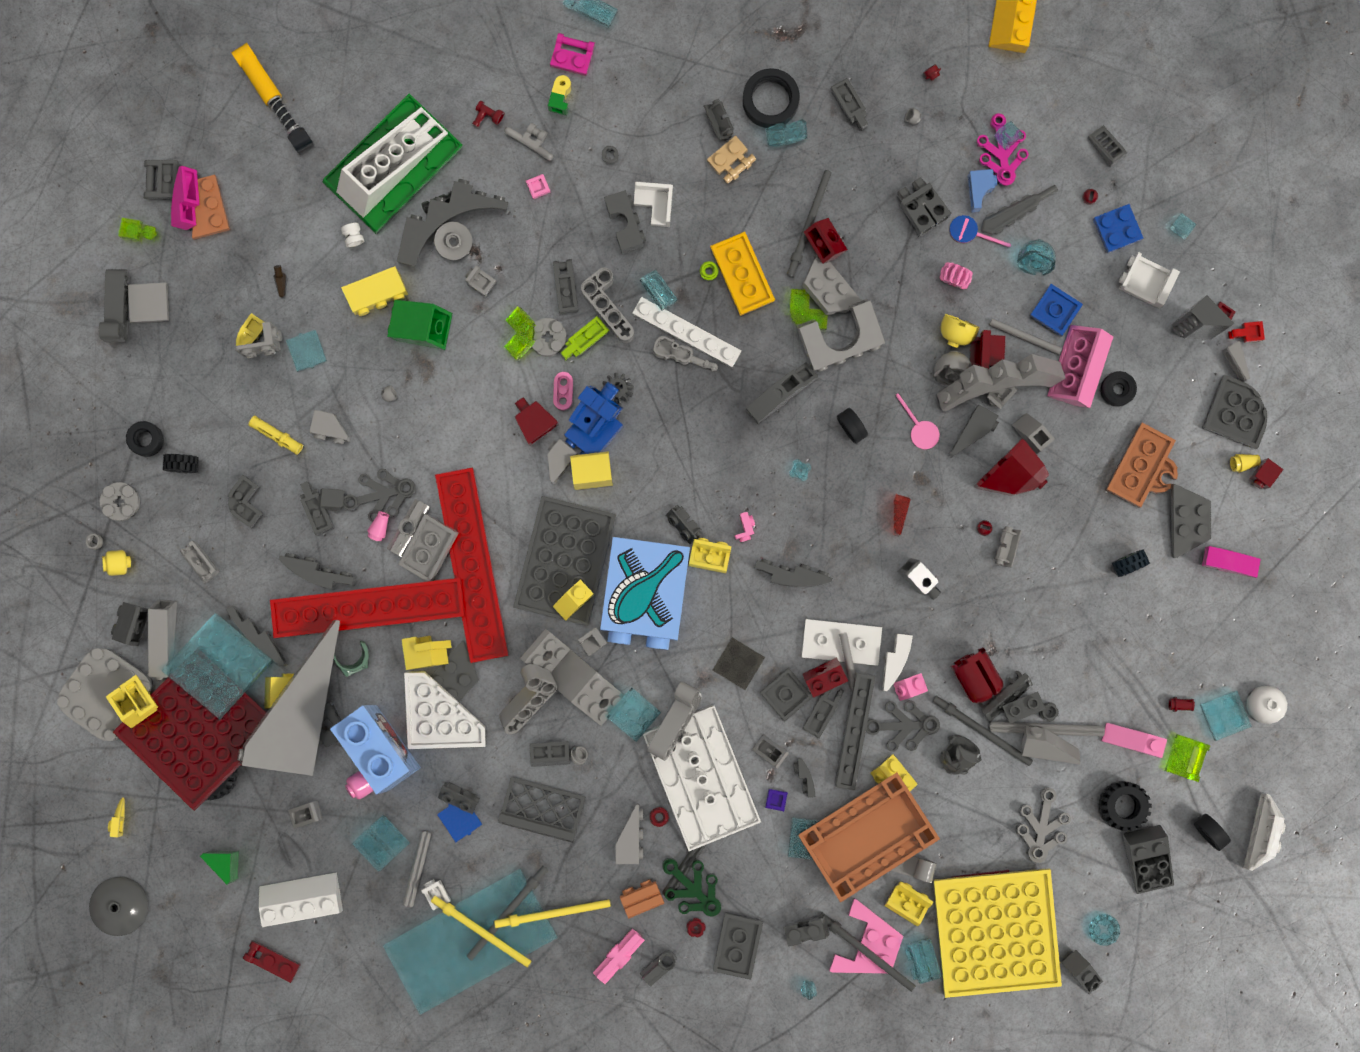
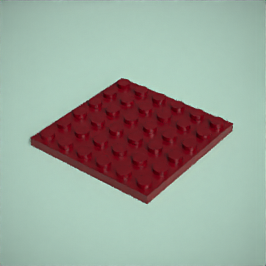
M199 649L184 661L151 694V697L158 706L156 712L133 728L122 722L113 731L193 811L240 766V761H238L239 749H243L244 743L266 714L255 701Z

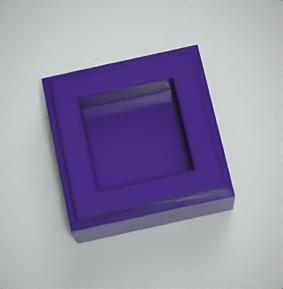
M768 788L765 808L784 812L788 792Z

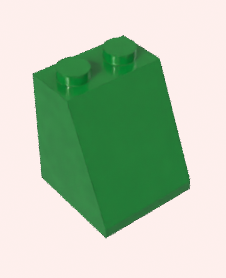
M394 300L387 337L399 342L441 350L446 349L453 313L431 303Z

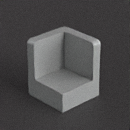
M597 627L577 640L588 656H591L608 644Z

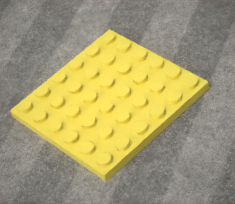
M1051 869L933 880L945 998L1062 986Z

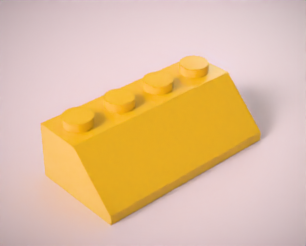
M996 0L988 47L1026 53L1030 44L1037 0Z

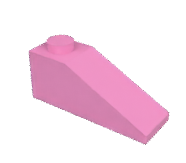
M1106 723L1105 734L1102 736L1101 741L1162 758L1167 739Z

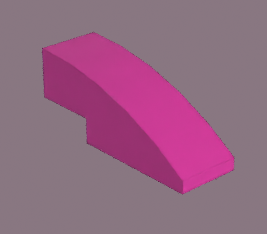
M180 166L173 189L171 226L188 230L196 226L195 207L200 205L197 170Z
M1208 546L1205 547L1202 566L1257 578L1261 559Z

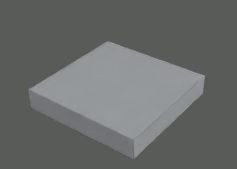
M166 282L128 285L130 323L169 321L168 284Z

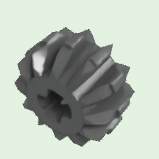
M614 373L615 379L608 375L607 379L614 386L619 385L620 388L623 387V389H620V393H617L612 400L614 402L617 400L618 405H621V399L627 403L628 398L626 395L629 397L633 396V393L628 391L634 389L633 385H628L631 379L628 378L624 381L625 374L618 378V374Z

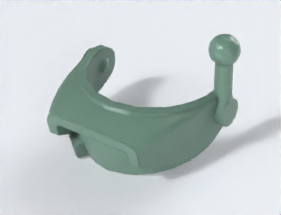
M360 641L362 655L353 665L340 664L334 655L333 661L346 677L368 668L369 653L364 641Z

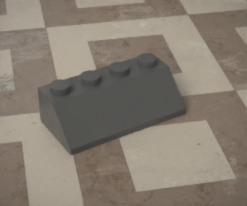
M1206 295L1182 314L1172 326L1174 327V332L1184 339L1211 340L1231 327L1234 322Z

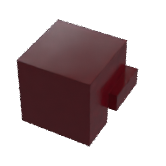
M983 330L980 333V337H976L970 344L971 364L989 369L1002 359L1005 360L1006 336L991 335V330Z

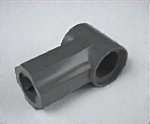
M670 950L662 952L656 960L640 973L643 980L650 987L675 967L677 960L675 953ZM665 956H670L673 960V963L671 965H665L662 961V958Z

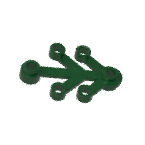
M666 858L662 863L663 871L669 875L673 874L687 889L674 890L673 888H667L664 892L665 898L673 901L675 898L696 897L701 903L689 904L686 901H682L678 905L680 913L687 914L689 911H703L705 915L710 917L718 915L721 911V903L715 898V885L718 882L717 876L713 873L706 876V883L708 884L707 897L702 892V871L704 869L702 861L695 860L692 863L694 871L693 884L678 869L677 861L674 858ZM700 863L701 868L695 869V864ZM673 864L674 868L672 870H668L667 865ZM710 877L715 878L713 883L708 882ZM672 891L674 895L673 897H668L667 893ZM710 904L715 905V908L713 910L708 909V906ZM687 905L688 908L687 910L682 911L681 906Z

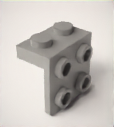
M263 322L265 342L235 346V351L245 356V358H255L257 354L262 353L264 355L276 354L275 351H281V330H278L271 322Z

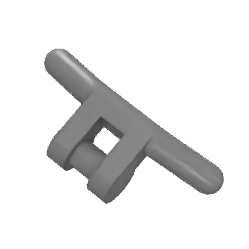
M531 123L524 135L510 127L504 129L507 135L529 147L549 161L553 159V155L541 147L548 132L539 130L535 124ZM532 135L537 137L536 141L531 139Z

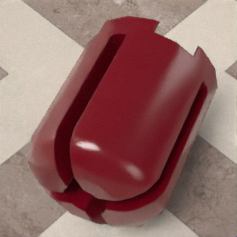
M984 647L978 649L979 652L976 654L972 653L963 656L954 662L955 665L950 666L966 696L973 703L987 701L992 698V695L996 696L1003 688V680Z

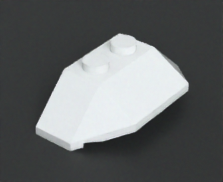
M1261 793L1243 867L1247 870L1253 871L1273 859L1281 849V842L1279 841L1281 834L1285 831V818L1269 794Z

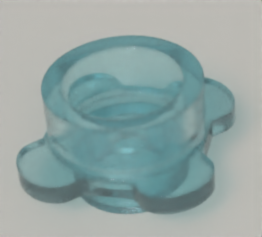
M797 459L793 462L794 467L790 471V476L806 481L811 465L809 463H802Z

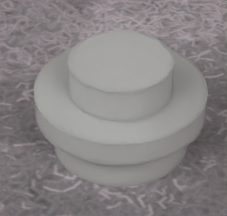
M575 746L571 748L569 756L574 764L582 765L586 762L588 753L584 747Z

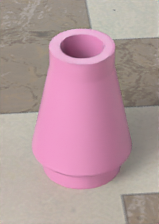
M382 511L378 512L367 530V536L370 539L382 541L385 538L389 514Z

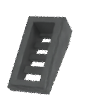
M1104 125L1088 136L1109 166H1112L1127 154L1124 147ZM1101 133H1103V134L1105 135V136H1103L1102 138H1100L1099 140H1097V139L1095 138V137H1097L1098 135H1100ZM1108 139L1109 142L1102 146L1101 142ZM1112 145L1113 148L1107 151L1106 148ZM1116 150L1117 154L1112 157L1110 154Z

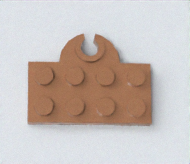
M1140 423L1106 491L1141 508L1149 492L1163 493L1171 489V484L1163 483L1161 477L1163 474H1168L1171 479L1177 480L1178 467L1174 461L1168 458L1176 440L1144 423Z

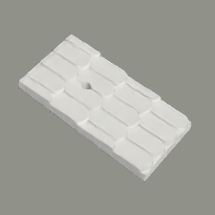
M712 704L695 711L667 760L664 761L651 754L688 851L761 823L715 705ZM660 725L642 732L647 746H649Z

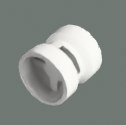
M350 223L341 227L342 234L346 237V247H355L365 242L359 232V223Z

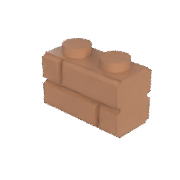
M651 879L641 882V887L633 889L632 886L622 890L623 894L620 895V900L628 919L665 904L656 880L652 882Z

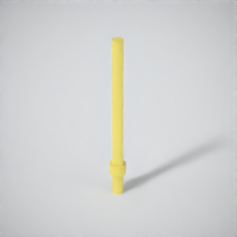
M437 896L432 898L431 902L442 909L444 914L454 917L527 968L532 962L531 960L457 911L454 905L451 903L447 904Z
M610 900L517 916V914L510 915L509 918L494 920L495 928L505 926L516 927L521 923L610 907Z

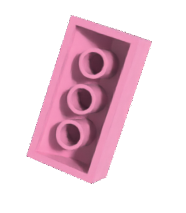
M1070 325L1059 358L1065 379L1050 387L1047 396L1074 406L1090 408L1113 336L1101 328Z

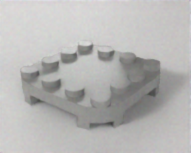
M95 648L83 658L62 687L57 705L67 717L97 738L104 741H115L119 738L113 731L122 721L106 696L120 688V685L135 675L139 677L150 695L153 693L154 686L148 674L137 669L116 654L115 651Z

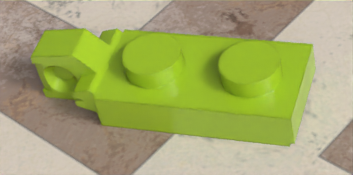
M596 316L568 339V342L565 343L567 348L561 352L562 357L567 360L573 354L575 357L581 355L610 332V330Z

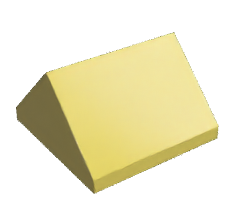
M609 451L570 456L575 490L613 486Z

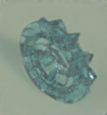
M1099 914L1092 919L1089 925V935L1095 943L1108 946L1119 938L1120 925L1111 915ZM1099 924L1103 926L1108 925L1107 931L1110 936L1105 933L1100 934Z

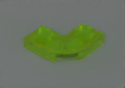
M791 289L790 316L794 323L799 325L814 319L818 322L820 330H827L828 315H825L821 309H809L810 295L807 291Z
M517 306L506 319L516 334L504 347L516 360H520L535 342L533 338L536 325L521 307Z

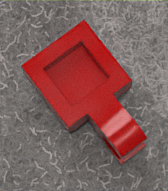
M1263 321L1243 323L1242 329H1233L1228 332L1229 339L1243 337L1244 343L1264 341Z

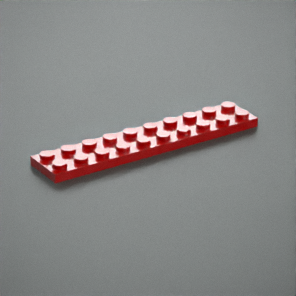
M472 467L436 474L444 524L459 532L449 552L454 578H461L465 609V617H462L470 663L509 656L474 469Z
M461 578L270 600L273 638L324 633L333 620L340 621L338 631L465 617Z

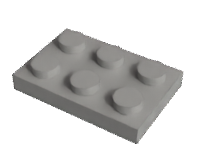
M424 514L398 565L427 582L434 581L459 532L432 516Z

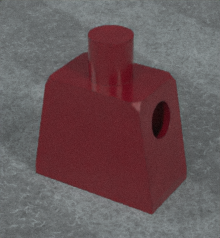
M523 397L515 403L520 411L515 416V419L529 446L559 425L557 420L537 401L529 405Z

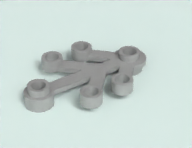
M1044 788L1040 792V798L1043 801L1040 822L1033 815L1031 806L1023 805L1020 808V813L1027 818L1037 833L1036 842L1029 834V827L1025 824L1017 826V833L1024 838L1030 847L1028 856L1036 863L1045 861L1049 850L1059 843L1064 844L1067 841L1065 833L1057 832L1055 838L1044 844L1046 835L1063 824H1069L1071 821L1068 813H1061L1057 819L1048 824L1051 803L1057 797L1055 790L1052 788ZM1051 792L1052 798L1047 799L1046 793ZM1025 807H1028L1030 810L1027 815L1023 813ZM1063 815H1066L1068 817V820L1066 822H1062L1061 820ZM1022 826L1026 828V832L1024 834L1020 833V828ZM1060 834L1064 835L1063 841L1058 840ZM1038 849L1042 852L1041 856L1039 857L1035 855V852Z

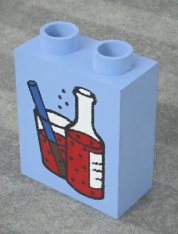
M363 705L330 728L376 795L390 791L421 768L377 705Z

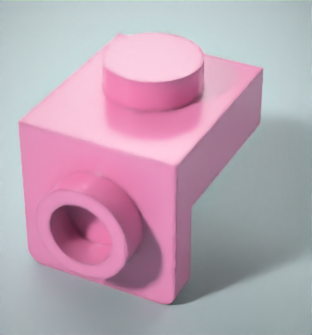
M744 512L739 515L744 533L734 536L735 540H740V542L751 540L750 536L754 535L752 527L755 526L753 516H749L748 512Z
M922 673L894 683L895 692L900 701L928 691Z

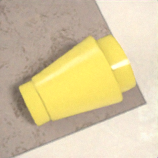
M1235 454L1230 458L1232 471H1237L1238 473L1261 464L1258 454Z

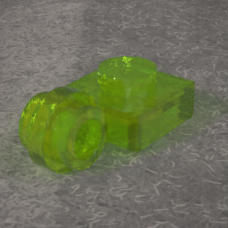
M122 218L118 236L124 239L139 241L141 233L143 238L154 240L157 232L153 226L145 225L142 228L143 222L140 220Z

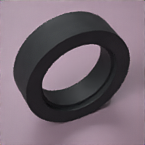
M774 68L763 69L753 74L747 81L743 91V108L747 117L756 125L770 129L778 128L787 124L796 114L800 93L797 83L788 73ZM765 82H776L782 85L788 92L789 104L783 112L777 115L763 114L753 103L752 96L755 89Z

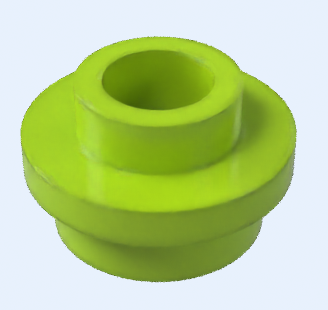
M707 261L701 265L700 275L703 279L710 281L717 277L719 269L714 262ZM706 269H712V274H707L705 272Z

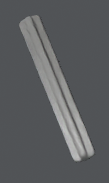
M421 831L403 900V906L411 908L414 905L431 838V833L428 831Z

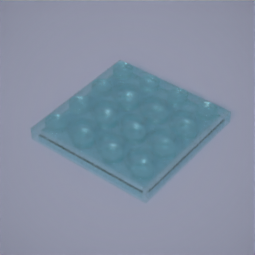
M215 613L162 669V672L220 720L272 664L273 660Z

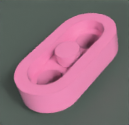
M560 372L554 378L553 403L561 411L568 410L573 403V378L567 372ZM563 379L567 380V384L565 386H562L560 384L561 380ZM562 398L567 400L564 405L560 404V399Z

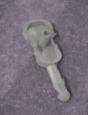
M661 336L654 344L653 353L656 357L664 358L665 360L671 358L683 365L692 363L706 369L710 368L713 372L718 369L716 363L693 356V351L690 347L679 345L677 342H674V339Z

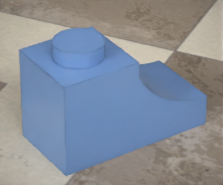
M993 169L969 172L968 186L971 213L981 210L984 195L992 192L995 186H997V176L993 175Z

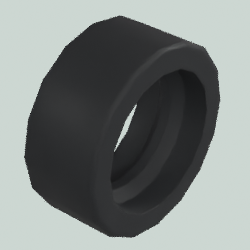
M1203 814L1194 822L1198 832L1217 851H1221L1231 842L1225 830L1210 815Z

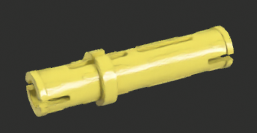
M255 415L249 421L248 426L278 443V446L285 447L296 455L301 452L303 444L295 441L288 433L277 430Z

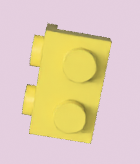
M705 538L694 539L689 566L726 573L731 546H728L725 542H709Z
M894 754L889 756L879 767L871 772L875 782L878 784L898 772L909 791L918 785Z
M899 882L894 886L884 906L918 927L928 908L932 906L933 901L927 895L915 891L908 883Z

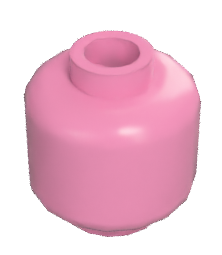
M360 771L351 775L346 780L345 788L352 798L362 799L373 792V789Z

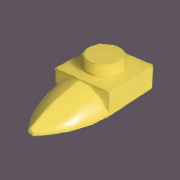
M251 313L237 334L236 346L252 344L255 340H258L263 333L262 323L264 321Z
M121 798L114 817L108 823L110 837L123 836L125 818L124 798Z

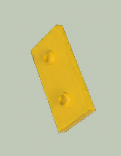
M746 232L710 246L740 316L775 302V298Z

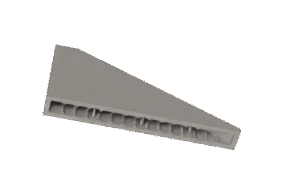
M339 620L332 621L246 740L243 749H239L238 761H240V765L313 776L340 625Z

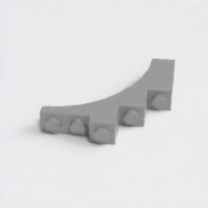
M1031 354L1018 363L1002 359L989 369L972 365L960 373V379L938 392L937 396L941 409L948 411L974 397L1000 389L1028 385L1053 387L1064 380L1065 375L1059 361Z

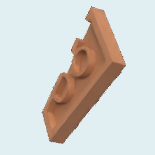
M216 175L198 179L200 205L195 207L196 226L193 227V240L230 230Z

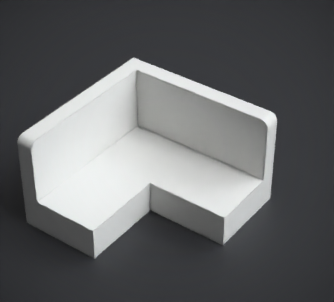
M635 182L634 206L652 207L651 226L670 227L673 185Z

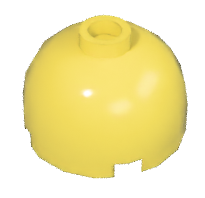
M945 314L940 326L942 336L948 340L947 344L956 348L959 345L966 346L971 344L977 337L980 327L970 322L960 320L948 314Z

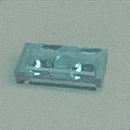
M657 270L640 279L642 285L662 311L678 301Z

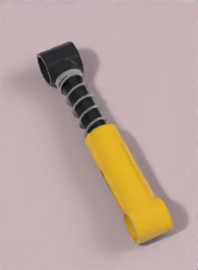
M246 42L232 51V55L255 87L265 105L271 106V110L276 113L275 116L280 119L279 122L284 125V129L287 130L288 134L287 138L297 153L313 144L305 129L295 123L294 117L292 118L289 114L290 111H287L285 108L286 105L282 103L281 93L258 61L248 43Z

